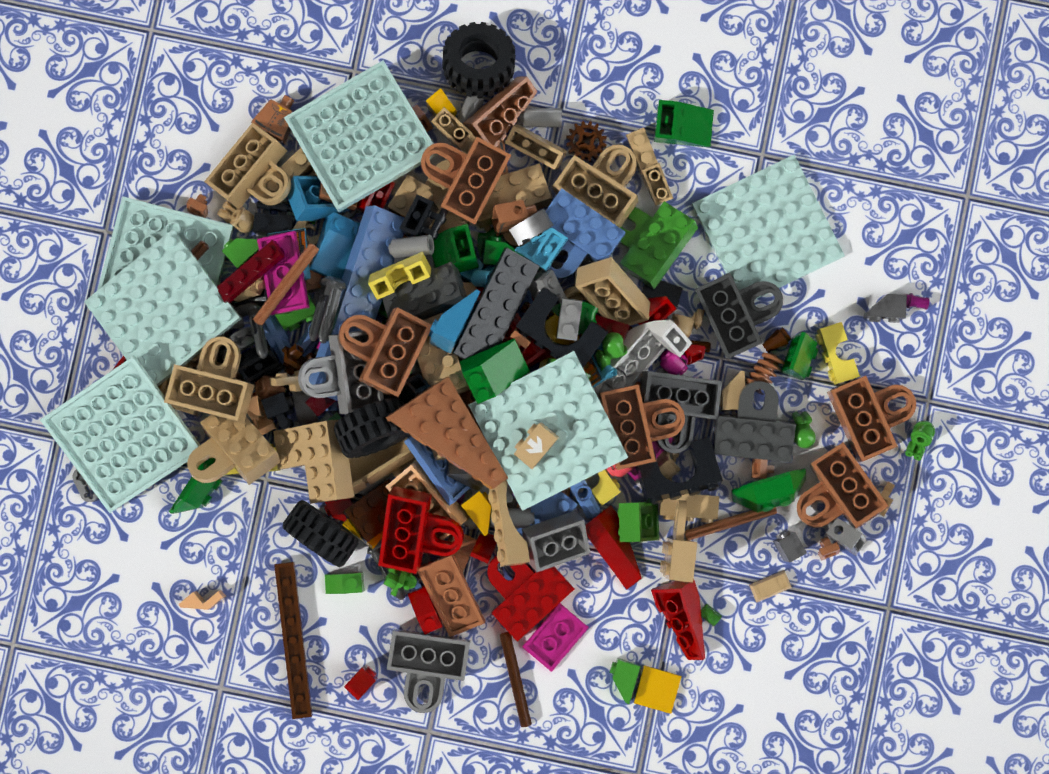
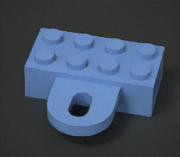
M561 188L547 208L546 213L554 225L552 228L568 238L561 251L568 253V258L561 268L555 269L551 265L548 270H553L557 279H563L574 274L586 256L595 262L610 258L626 232Z

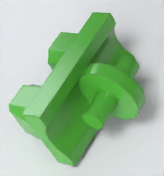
M388 568V571L391 573L387 574L383 584L392 588L391 595L396 596L398 589L401 587L409 590L416 586L417 579L412 573L407 574L404 571Z

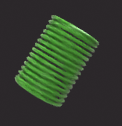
M705 604L701 609V616L712 626H715L722 617L721 614L708 604Z

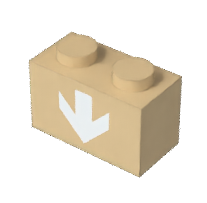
M542 422L538 425L534 423L527 431L530 435L526 440L521 439L514 447L517 449L514 455L531 469L538 464L559 439Z

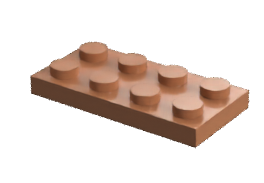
M454 555L443 556L420 566L418 573L449 637L485 623L484 616Z

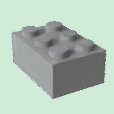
M576 511L522 529L523 539L528 545L530 559L528 563L536 572L590 554L585 522Z

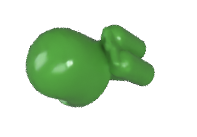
M616 332L608 333L602 341L603 351L598 349L595 355L599 367L603 370L607 365L611 364V359L627 354L628 351L627 347L623 344V337Z
M806 411L801 414L793 412L792 418L796 423L794 443L801 448H809L816 440V435L809 425L812 422V418Z
M922 420L915 424L910 435L912 441L908 443L905 451L906 456H914V459L918 461L922 459L926 450L925 447L932 443L935 435V427L932 423Z

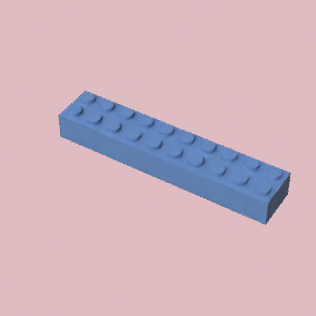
M376 205L365 208L342 277L346 284V289L342 290L331 335L339 334L342 323L354 315H365L376 320L382 298L377 300L368 285L369 276L394 264L395 258L390 255L388 246L392 239L403 238L404 234L399 228L404 217ZM351 327L348 332L358 331L360 329L356 327ZM329 340L324 344L320 343L316 358L330 356ZM324 372L312 373L309 376V382L312 385L323 383L326 380ZM337 395L328 397L338 401Z

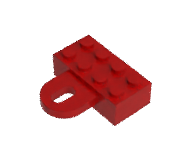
M393 486L387 499L378 566L417 574L422 565L423 552L439 556L455 554L464 541L463 529L458 522L451 518L429 513L432 494ZM435 533L451 534L454 536L455 541L440 540L436 537Z
M496 555L488 565L487 574L491 584L505 599L491 611V614L518 642L575 588L555 566L539 572H533L526 563L513 565L510 567L515 572V577L512 580H507L497 569V565L500 562Z

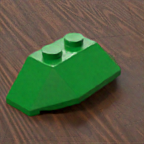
M209 458L199 465L198 470H205L215 463L216 459ZM191 477L169 510V513L177 514L200 509L203 506L206 507L212 499L210 495L214 489L216 491L219 489L223 481L220 478L211 483H202Z
M802 468L732 489V501L757 513L761 511L768 512L778 506H788L795 501L806 481V469Z

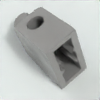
M839 518L822 527L827 530L826 534L831 540L837 542L855 556L867 541L863 533Z

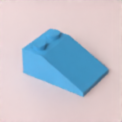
M293 176L291 179V189L287 197L296 221H315L325 218L333 212L339 214L350 209L346 208L338 212L333 203L319 198L321 181L318 176Z
M335 212L325 217L317 242L319 251L312 259L310 270L323 276L342 279L360 223Z
M476 289L443 313L439 321L434 320L428 335L431 337L429 344L450 354L452 353L477 302L479 290Z

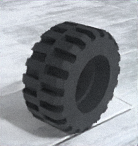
M471 22L468 26L465 24L459 26V30L455 29L452 31L451 37H447L445 46H443L442 65L445 79L449 80L448 83L452 88L456 87L457 92L460 94L464 92L468 97L474 95L477 98H483L484 95H487V97L494 96V92L500 93L503 91V86L507 87L509 85L510 79L514 75L516 50L512 44V39L510 36H506V32L501 28L498 30L496 25H486V22H481V24ZM482 51L494 57L496 62L488 68L475 69L466 65L462 58L470 52Z
M388 398L364 405V407L357 408L353 412L341 417L334 425V432L343 455L352 459L354 457L368 456L394 446L398 442L405 440L406 437H409V433H405L400 427L386 419L388 415L405 405V403L399 398Z
M304 500L297 502L283 522V529L337 567L344 566L359 545V539Z

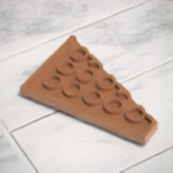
M449 377L443 378L386 417L387 421H391L400 427L402 431L409 433L414 439L430 447L438 455L445 457L450 463L472 475L474 479L481 481L489 489H494L508 479Z

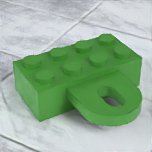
M665 201L653 217L635 207L627 218L636 224L635 229L628 231L621 227L626 233L620 243L629 248V251L621 260L620 265L623 270L653 289L656 288L698 229L694 219Z

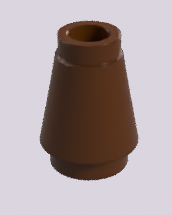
M783 327L777 328L762 345L770 353L789 344L788 342L791 340V337Z

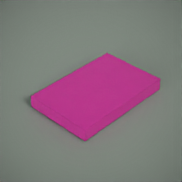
M559 603L522 647L552 672L589 627Z

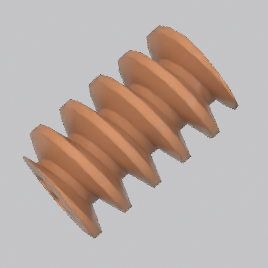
M762 353L763 359H758L757 361L760 366L755 365L753 367L755 372L749 373L752 379L746 378V384L757 380L772 384L769 377H776L777 375L773 371H780L778 363L784 365L785 362L771 353ZM761 389L756 390L759 394L764 395Z

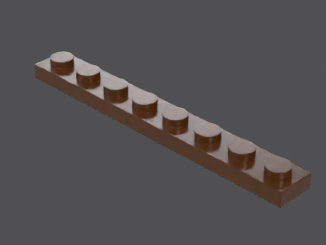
M295 562L274 564L292 719L312 717Z

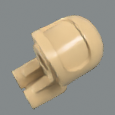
M226 201L222 206L223 209L221 208L217 213L224 221L230 223L242 233H248L253 229L254 215L244 207L237 209L230 202Z
M697 309L692 318L673 314L672 320L687 337H690L693 326L696 330L701 327L705 311Z

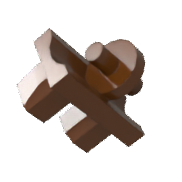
M297 343L291 348L285 346L282 349V352H284L283 365L286 366L285 372L289 375H293L294 371H299L306 361L316 358V355L313 353H308L303 357L304 349Z

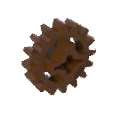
M582 121L581 126L575 123V130L569 129L571 135H566V140L570 141L566 143V147H571L568 153H574L575 156L580 157L583 161L587 159L589 163L592 157L597 160V154H601L603 152L601 148H606L607 145L603 143L607 139V136H602L604 129L598 130L599 124L592 126V121H589L588 125H585V122ZM577 134L579 141L574 144L573 140ZM584 138L585 140H590L589 145L587 143L582 144ZM599 139V145L595 149L594 142ZM580 151H587L588 154L581 153Z

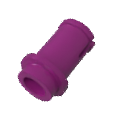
M913 293L906 294L907 308L928 309L929 298L914 296Z

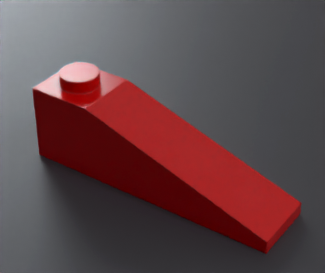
M610 505L585 524L587 538L627 590L642 579L630 542H620L618 534L619 517Z
M693 579V583L673 581L652 588L651 592L659 613L663 612L668 621L666 624L669 629L672 628L677 636L676 641L688 660H704L705 648L700 596L695 580Z

